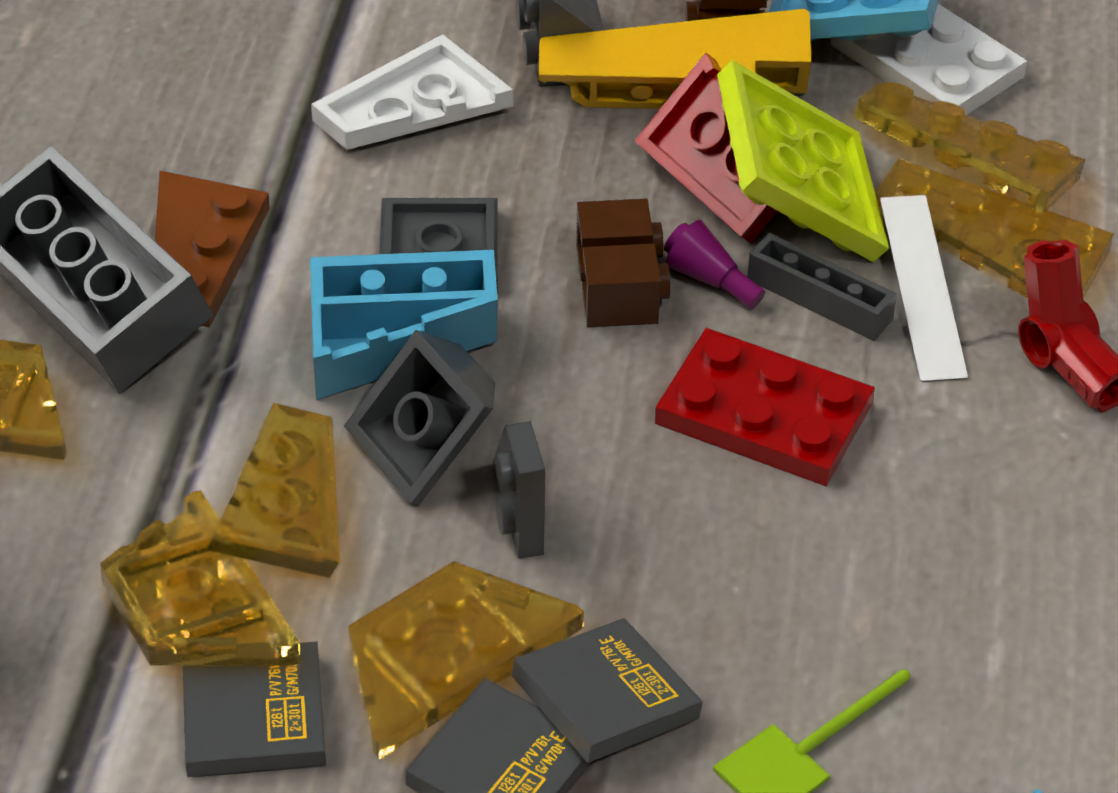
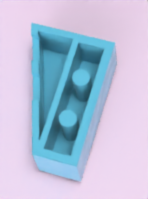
M494 250L310 257L316 400L377 381L415 330L462 345L466 351L497 342L498 297Z

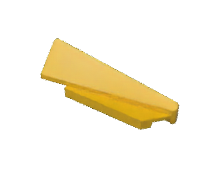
M795 9L547 36L541 38L539 42V80L543 83L552 81L567 84L570 86L572 100L584 107L660 109L702 56L708 53L717 60L721 70L733 60L788 92L806 93L811 67L810 13L806 9Z

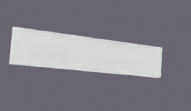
M926 195L880 198L920 381L968 378Z

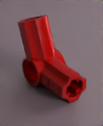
M1066 239L1060 241L1042 240L1028 246L1027 254L1023 259L1029 316L1022 319L1018 325L1019 341L1024 354L1038 368L1044 369L1052 365L1091 408H1097L1101 413L1118 406V355L1100 337L1097 317L1089 304L1083 299L1079 246Z

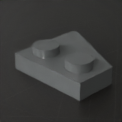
M531 421L505 425L493 459V470L501 495L495 498L498 526L502 535L512 534L519 559L544 555L545 466Z

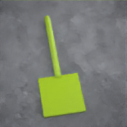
M906 669L898 671L798 744H795L773 723L714 765L713 771L736 793L814 792L830 780V775L807 754L909 681L911 677L910 672Z

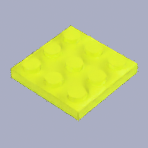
M731 60L717 74L723 101L722 107L725 111L731 139L730 145L734 153L739 176L738 182L742 192L752 202L759 205L766 204L785 214L795 225L804 229L809 227L831 239L841 250L846 252L853 251L875 262L889 249L859 132Z

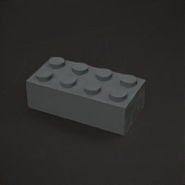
M52 145L0 186V276L119 394L213 317L191 274Z

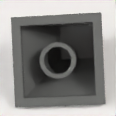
M415 330L345 423L344 427L408 503L418 507L493 410L495 382L462 345Z

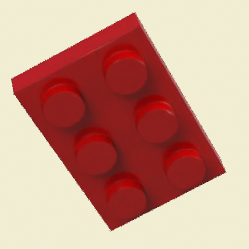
M705 328L655 408V424L827 487L873 404L875 387Z

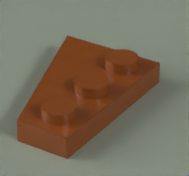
M160 170L155 242L193 277L213 314V317L202 325L210 328L270 209L269 192Z

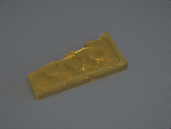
M893 82L878 83L858 99L854 119L909 147H922L926 143L935 148L934 154L937 157V161L953 169L974 167L986 173L983 184L1002 194L1008 192L1010 186L1028 194L1026 206L1042 214L1080 179L1085 159L1070 154L1069 148L1052 140L1035 141L1017 134L1015 127L1005 122L996 120L981 121L965 115V110L962 107L950 102L936 101L933 103L914 96L913 90L905 85Z
M899 158L875 194L882 215L884 214L880 198L926 195L937 243L945 241L957 248L960 253L959 259L977 270L986 265L1009 279L1007 287L1027 299L1023 257L1027 254L1028 246L1042 240L1060 241L1065 239L1078 245L1084 298L1110 252L1114 233L1084 222L1059 215L1030 203L1016 200Z

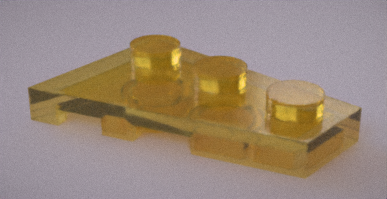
M278 403L272 404L260 427L207 551L327 578L331 577L340 563L332 417Z

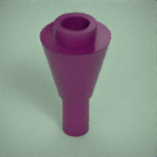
M697 220L691 225L684 222L668 237L664 245V251L668 253L665 263H668L669 269L715 288H723L750 309H754L761 302L766 291L738 270L737 264L702 220Z

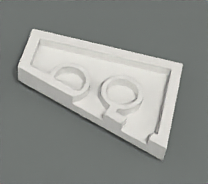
M442 34L312 103V121L348 150L513 107L514 90Z

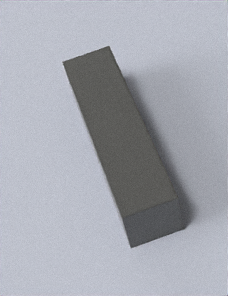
M768 233L749 254L747 277L757 285L872 341H875L893 320L897 293L778 236Z

